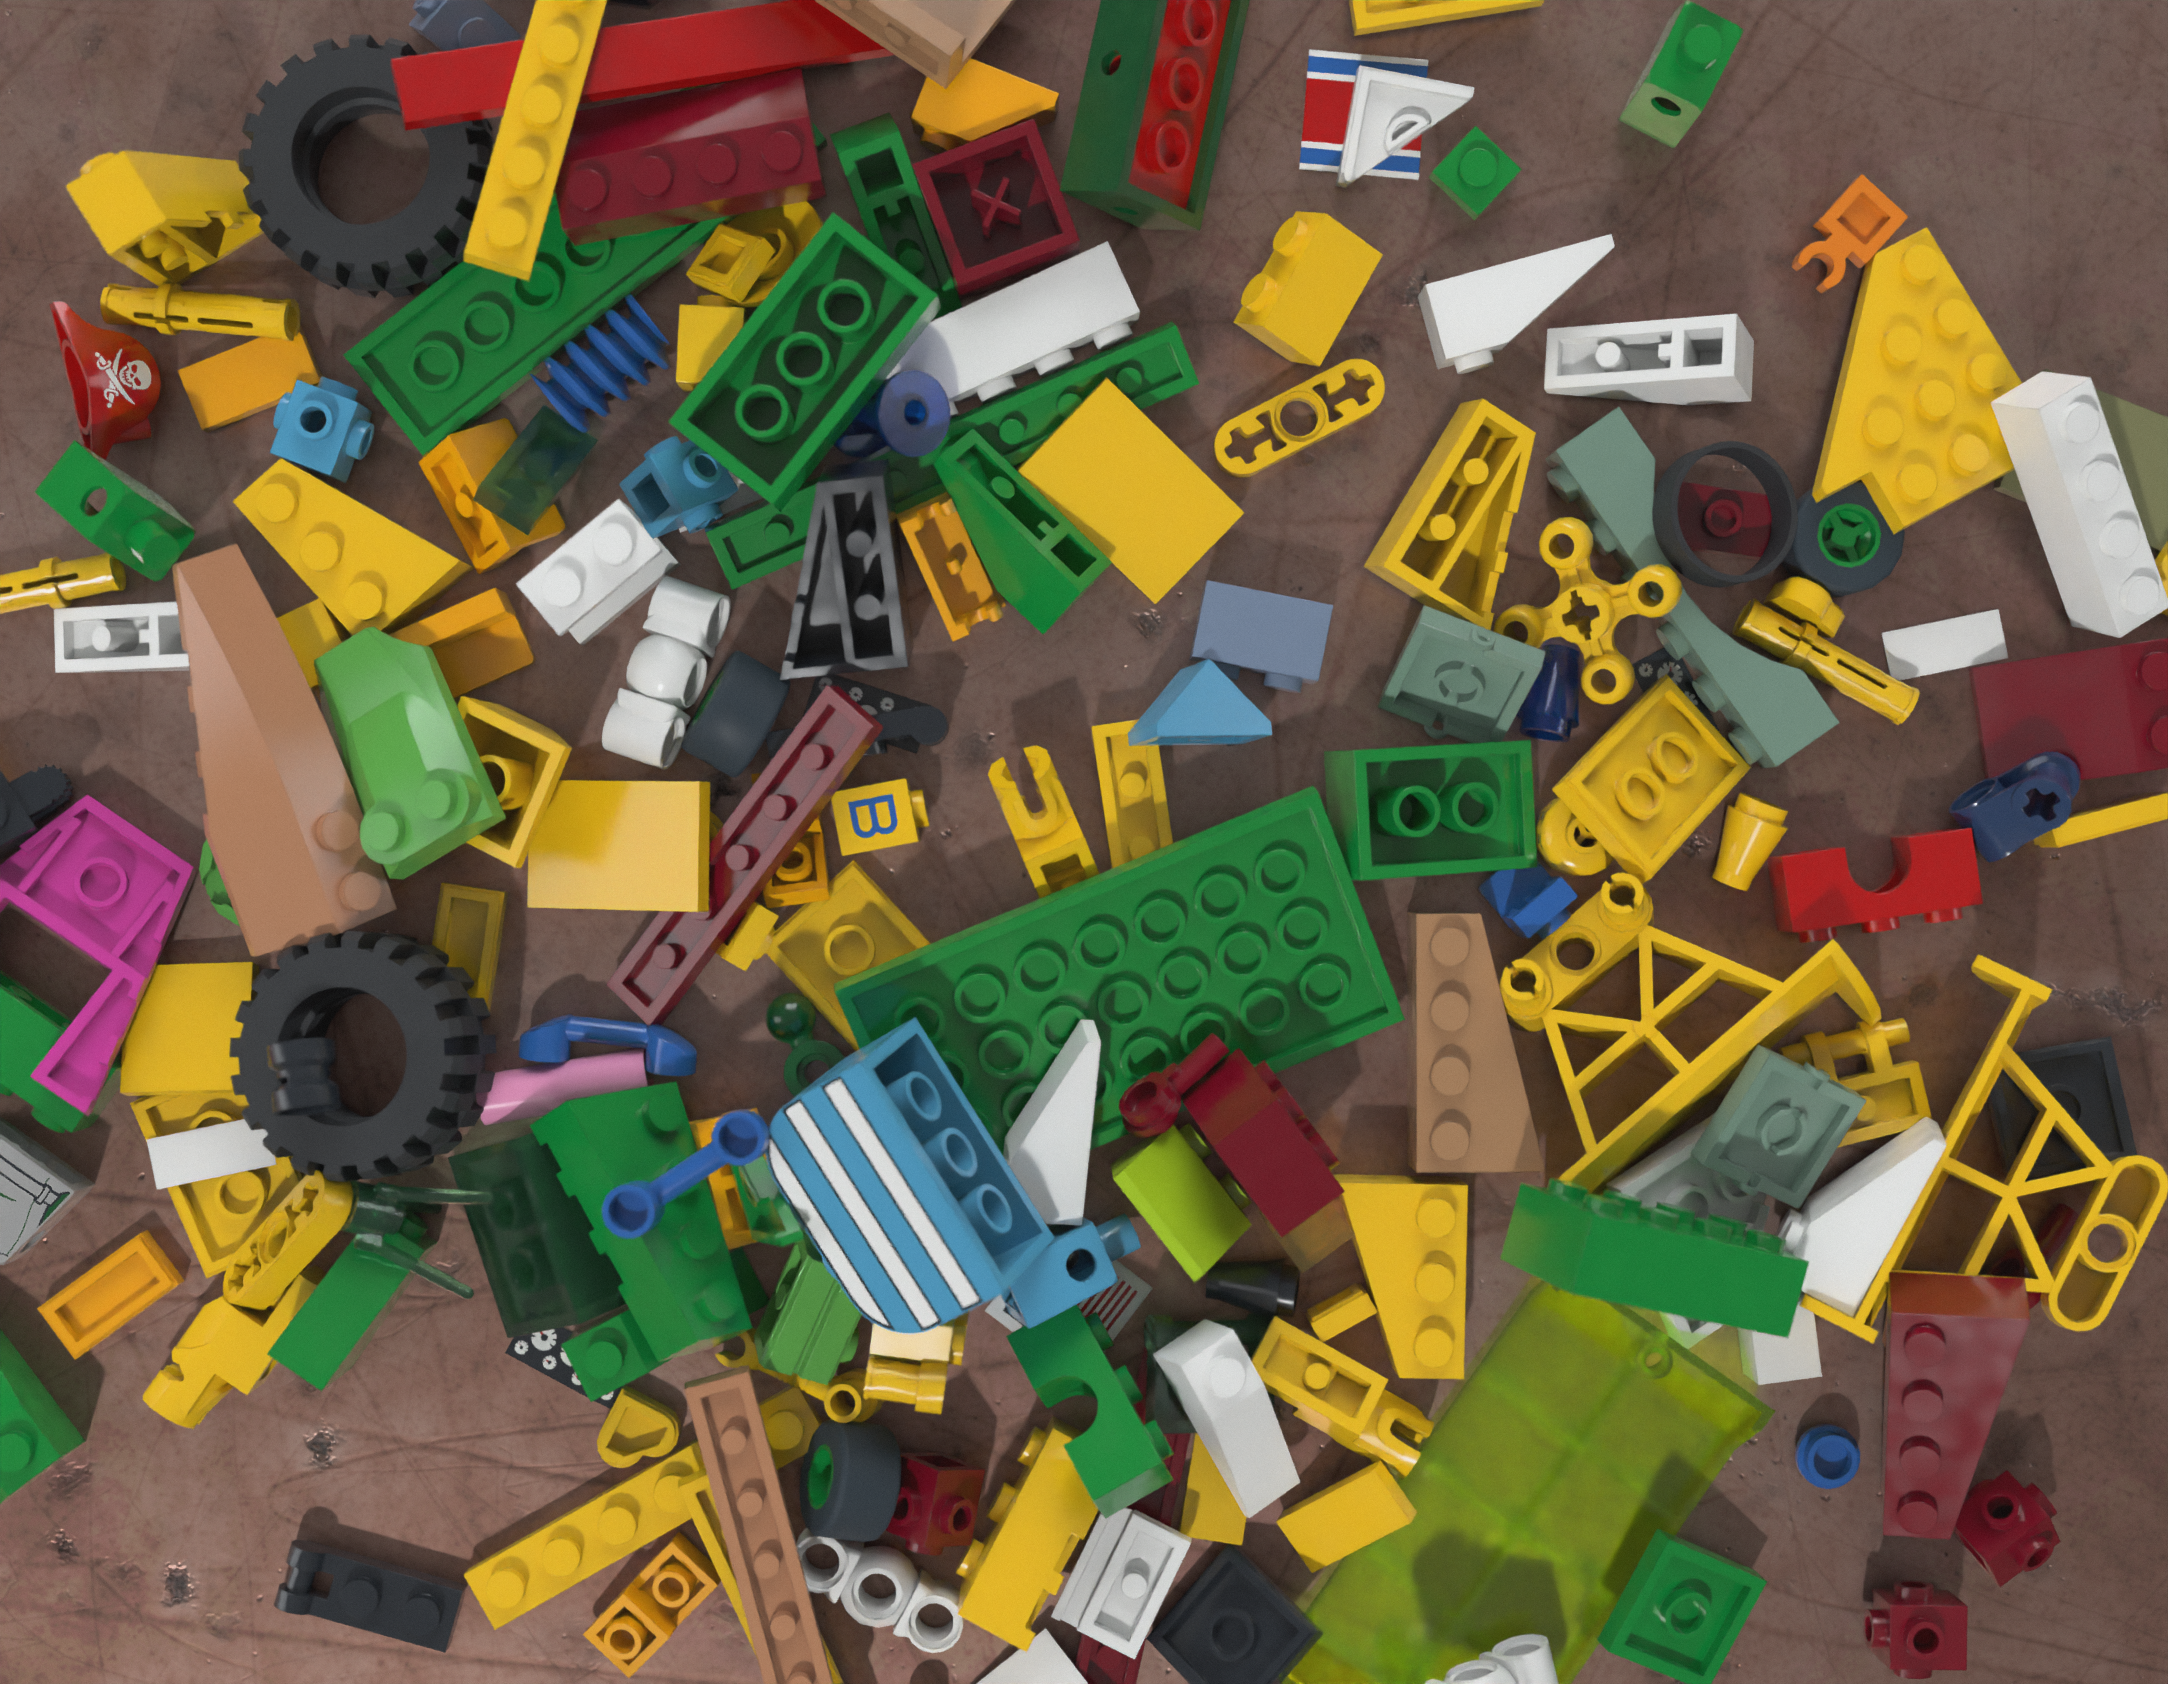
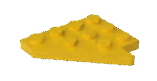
M1927 227L1875 253L1865 264L1812 491V496L1816 503L1853 483L1862 480L1893 534L2015 470L1991 402L2019 386L2022 382Z

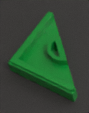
M763 1155L761 1158L746 1165L730 1164L752 1239L757 1242L781 1247L803 1240L801 1228L785 1197L776 1185Z

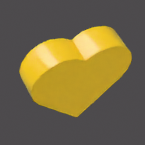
M1801 577L1788 578L1774 584L1764 601L1765 605L1798 625L1805 621L1812 624L1818 629L1817 635L1827 638L1835 636L1845 618L1843 610L1832 602L1830 594L1825 589Z
M624 1385L599 1432L597 1439L598 1452L602 1460L610 1466L617 1468L630 1467L637 1463L643 1455L661 1457L669 1453L677 1444L682 1431L681 1421L676 1412L668 1406Z

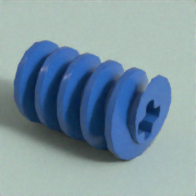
M631 293L625 296L631 315L628 319L612 309L607 310L605 316L610 333L606 335L592 325H588L584 328L590 345L587 351L569 340L564 344L570 361L569 365L565 366L548 356L544 359L550 378L547 382L529 373L561 416L571 426L583 433H587L590 430V423L585 411L587 408L605 418L611 414L606 393L609 392L625 402L631 398L626 382L628 376L645 386L651 383L646 366L647 361L653 362L664 370L671 367L666 350L670 343Z

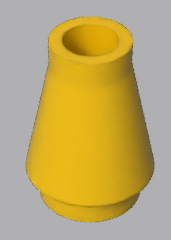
M1740 792L1735 805L1728 804L1717 866L1712 878L1731 887L1748 891L1753 878L1788 828L1783 823L1788 811L1763 799Z

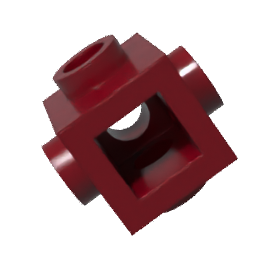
M943 1452L900 1453L902 1466L900 1492L895 1512L886 1531L906 1539L905 1548L925 1555L943 1554L944 1547L971 1545L985 1469Z
M2008 1470L1994 1480L1987 1479L1978 1483L1968 1492L1954 1527V1532L1959 1542L1999 1587H2002L2020 1572H2029L2043 1565L2052 1555L2054 1547L2061 1542L2051 1521V1518L2057 1514L2052 1503L2034 1483L2031 1482L2023 1488Z
M1918 1580L1895 1581L1894 1589H1873L1872 1609H1866L1863 1618L1864 1639L1867 1647L1872 1649V1653L1889 1670H1892L1894 1675L1908 1679H1928L1932 1677V1670L1967 1671L1968 1606L1949 1590H1933L1932 1584Z

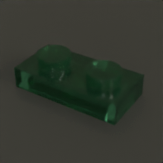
M543 405L478 486L473 500L529 536L591 456L598 440L590 434L583 433L574 428L561 415Z

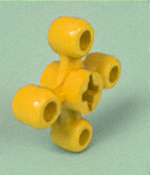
M1563 517L1548 524L1539 539V551L1543 560L1555 568L1560 579V590L1557 598L1546 607L1536 608L1528 604H1518L1506 609L1497 618L1493 631L1535 648H1539L1544 641L1552 637H1563L1565 640L1577 644L1584 655L1581 686L1586 696L1599 704H1614L1622 700L1630 692L1635 681V672L1630 660L1623 654H1620L1615 646L1614 632L1616 625L1622 618L1628 615L1640 614L1649 618H1655L1671 612L1680 601L1682 583L1675 571L1661 564L1648 565L1640 569L1631 580L1623 584L1612 585L1605 580L1599 579L1594 574L1590 565V554L1594 543L1593 534L1588 525L1577 518ZM1563 533L1572 538L1574 542L1573 553L1565 552L1560 548L1558 543L1559 534ZM1653 581L1662 587L1664 593L1663 600H1655L1648 595L1646 591L1647 582ZM1582 601L1586 606L1597 605L1599 615L1592 621L1589 616L1578 617L1575 607ZM1514 621L1521 622L1526 626L1528 630L1527 639L1519 638L1513 630ZM1600 669L1609 670L1614 674L1616 686H1608L1602 682Z

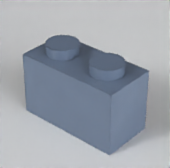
M1207 580L1203 586L1189 660L1202 662L1210 659L1230 680L1238 681L1240 670L1265 675L1263 683L1265 687L1301 693L1302 683L1314 684L1319 681L1333 605Z

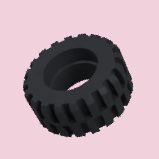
M370 34L350 35L349 47L340 48L332 38L313 44L316 57L303 62L295 54L280 66L288 75L277 86L266 80L256 94V97L264 103L260 115L258 116L253 113H247L241 132L252 143L251 149L239 151V171L250 179V184L243 189L248 207L260 217L261 221L258 226L267 238L285 253V256L319 281L337 290L341 287L348 288L356 296L376 298L379 291H387L394 298L413 295V284L424 281L430 287L445 275L443 270L455 260L461 263L464 260L465 248L496 143L490 133L493 128L487 118L421 128L420 130L429 145L430 156L428 173L418 195L404 210L389 219L372 224H349L334 216L321 200L318 177L323 154L337 133L360 118L375 114L402 116L391 72V59L422 54H417L408 42L391 37L385 41L384 45H379Z
M346 931L345 934L340 933L337 935L326 933L311 937L307 946L293 945L278 955L276 963L281 969H263L253 981L252 989L258 994L255 1000H242L235 1017L237 1022L243 1023L241 1037L230 1038L229 1057H239L240 1074L231 1076L234 1095L246 1096L249 1107L242 1111V1115L251 1130L264 1129L268 1133L263 1139V1146L276 1158L293 1156L291 1165L295 1170L309 1176L314 1175L315 1171L318 1170L324 1173L327 1180L341 1182L396 1176L399 1173L417 1171L433 1164L434 1155L446 1154L452 1151L462 1142V1134L458 1129L475 1126L484 1110L482 1106L477 1105V1102H475L476 1093L491 1092L495 1072L485 1070L486 1054H497L495 1034L484 1035L481 1023L482 1020L491 1016L484 998H470L467 991L473 987L474 981L464 968L447 967L449 955L434 945H419L417 938L377 932ZM359 994L373 995L391 1010L403 1031L407 1061L405 1074L398 1092L380 1113L375 1116L363 1117L348 1109L341 1102V1108L325 1113L290 1117L273 1115L272 1092L281 1084L277 1081L276 1074L269 1069L268 1046L297 1039L325 1038L327 1029L338 1010L347 1001Z

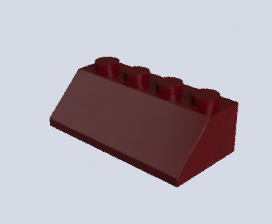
M798 68L576 111L555 186L558 210L564 233L577 246L827 197L802 69Z

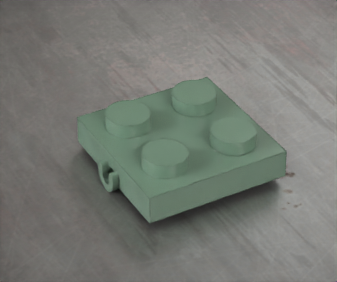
M1424 605L1382 690L1378 708L1423 724L1425 732L1435 739H1443L1449 734L1470 743L1502 741L1542 669L1546 651ZM1440 721L1444 725L1443 729H1434L1432 726L1433 722Z
M1758 1044L1690 1154L1702 1165L1732 1178L1731 1182L1745 1193L1756 1197L1758 1192L1761 1191L1799 1209L1866 1100L1853 1089L1830 1079V1075L1824 1070H1817L1808 1062H1805L1803 1066Z

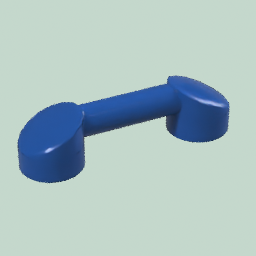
M568 1014L538 1024L526 1030L520 1036L519 1057L530 1061H568L571 1055V1042L577 1041L646 1049L645 1070L650 1073L667 1076H688L696 1073L697 1050L680 1034L659 1024L649 1026L646 1023L580 1017Z
M739 1109L724 1115L714 1126L711 1143L651 1183L645 1180L631 1181L613 1189L606 1196L602 1206V1217L605 1225L613 1234L622 1238H636L652 1230L661 1221L667 1203L727 1163L740 1166L761 1158L767 1151L770 1142L766 1123L758 1114L750 1110Z

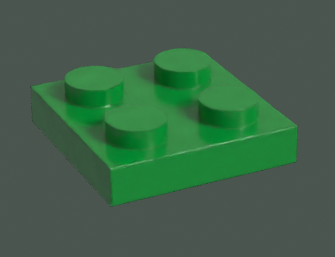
M1657 1528L1597 1641L1612 1654L1686 1684H1712L1767 1581L1754 1569Z

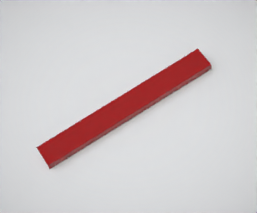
M787 0L604 27L599 29L579 104L745 79L798 68L803 70L894 56L895 54L814 0ZM525 39L391 59V72L405 131L503 116Z

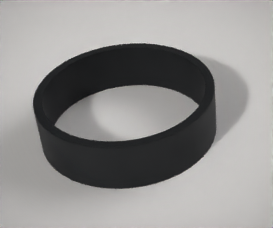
M1723 441L1681 456L1666 470L1655 491L1652 520L1655 536L1664 556L1680 574L1703 586L1721 588L1764 577L1784 560L1795 538L1798 509L1795 493L1786 473L1769 454L1748 443ZM1705 455L1725 456L1747 467L1761 483L1769 501L1772 519L1769 542L1759 561L1742 575L1724 574L1708 567L1691 551L1680 529L1677 509L1680 487L1690 468Z

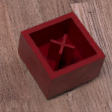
M1034 119L912 164L960 300L1056 265L1079 254L1080 239Z
M1238 1048L1212 1067L1181 1096V1100L1213 1148L1281 1238L1345 1192L1330 1171L1340 1164L1339 1160L1265 1060L1253 1067L1240 1048Z

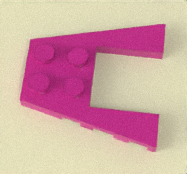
M87 794L19 846L21 850L0 865V913L9 902L111 971L106 980L30 1075L36 1082L86 1116H89L95 1107L197 872L192 865Z

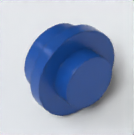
M1819 1424L1808 1429L1800 1437L1795 1449V1462L1801 1475L1811 1484L1824 1489H1834L1845 1485L1855 1476L1860 1464V1450L1854 1437L1845 1429L1834 1424Z

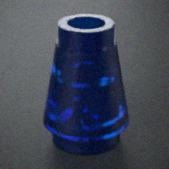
M1547 644L1542 646V650L1546 651L1542 669L1516 715L1521 719L1519 732L1527 737L1541 741L1568 742L1570 741L1572 729L1579 727L1578 661L1580 652L1563 645Z

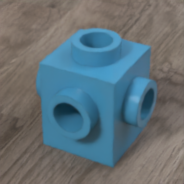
M322 376L317 387L297 380L293 392H286L276 408L273 425L274 428L278 429L270 453L290 463L346 483L355 459L362 460L370 448L374 435V424L369 423L373 412L360 403L355 402L359 391Z
M677 436L668 438L649 449L644 454L646 460L619 484L637 516L641 519L645 530L653 539L684 526L692 534L713 524L723 516L719 506L739 490L726 468L692 441L681 444Z

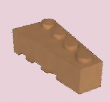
M1407 912V1164L1416 1173L1546 1172L1481 914L1474 912Z

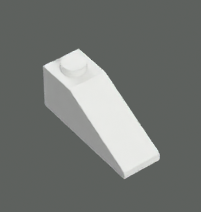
M1612 234L1426 284L1419 293L1418 300L1437 369L1455 365L1457 374H1464L1494 364L1492 354L1499 353L1615 247Z
M1737 314L1547 329L1544 390L1550 394L1678 405L1747 402L1752 399L1754 340Z
M177 602L54 609L55 673L190 671L188 652L182 649Z
M1080 1020L1005 1136L1003 1157L1046 1224L1082 1225L1101 1047V1040L1094 1020Z
M1204 1319L1153 1354L1244 1516L1252 1517L1300 1483L1265 1385L1233 1329Z

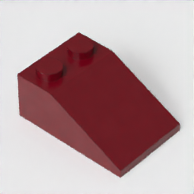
M2168 638L1969 668L1985 779L1996 777L2034 755L2045 751L2058 752L2068 756L2076 763L2081 773V780L2168 768Z

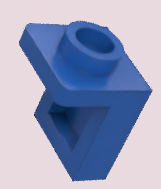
M1538 861L1537 868L1497 870L1482 882L1478 888L1480 894L1515 935L1524 938H1530L1537 933L1541 939H1544L1556 931L1572 915L1566 906L1578 897L1562 877L1550 876Z

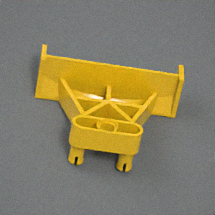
M1617 873L1611 876L1612 882L1610 884L1605 881L1602 889L1574 912L1562 926L1543 939L1522 959L1513 961V966L1510 969L1506 967L1503 971L1499 988L1508 1023L1517 1030L1525 1032H1535L1545 1028L1586 1153L1558 1179L1584 1186L1589 1189V1194L1600 1195L1607 1189L1606 1184L1642 1161L1734 1081L1758 1044L1767 1049L1773 1047L1835 992L1871 1027L1882 1019L1881 1009L1873 992L1858 969L1834 939L1788 979L1781 982L1654 928L1652 898L1647 890L1642 886L1639 879L1632 874ZM1580 943L1592 949L1594 958L1587 967L1572 970L1564 967L1559 962L1560 953L1570 944ZM1639 947L1640 1022L1566 1011ZM1652 953L1696 972L1656 1008H1654ZM1718 981L1762 999L1757 1006L1690 1064L1660 1033ZM1561 1034L1616 1042L1575 1077ZM1646 1045L1675 1077L1602 1141L1596 1144L1582 1100Z
M1981 955L1976 956L1971 966L1972 972L1986 984L2012 1000L1941 1131L1947 1144L1854 1316L1850 1317L1807 1294L1804 1295L1799 1305L1871 1343H1874L1879 1333L1871 1327L1888 1295L1890 1272L2025 1278L1978 1275L2005 1220L2031 1278H2025L2026 1291L2042 1292L2040 1296L2042 1309L2047 1318L2057 1326L2077 1332L2089 1331L2099 1326L2107 1317L2167 1198L2168 1176L2160 1164L2152 1158L2141 1155L2119 1157L2109 1162L2013 1051V1047L2032 1009L2045 1003L2053 989ZM2002 1068L2039 1110L2004 1183L1956 1160ZM2052 1127L2087 1166L2082 1169L2026 1181ZM1949 1174L1996 1197L1958 1273L1901 1270ZM2097 1179L2050 1272L2018 1203L2017 1197ZM2100 1224L2109 1225L2116 1230L2120 1237L2121 1245L2119 1252L2113 1259L2106 1262L2099 1261L2093 1257L2087 1244L2089 1233Z

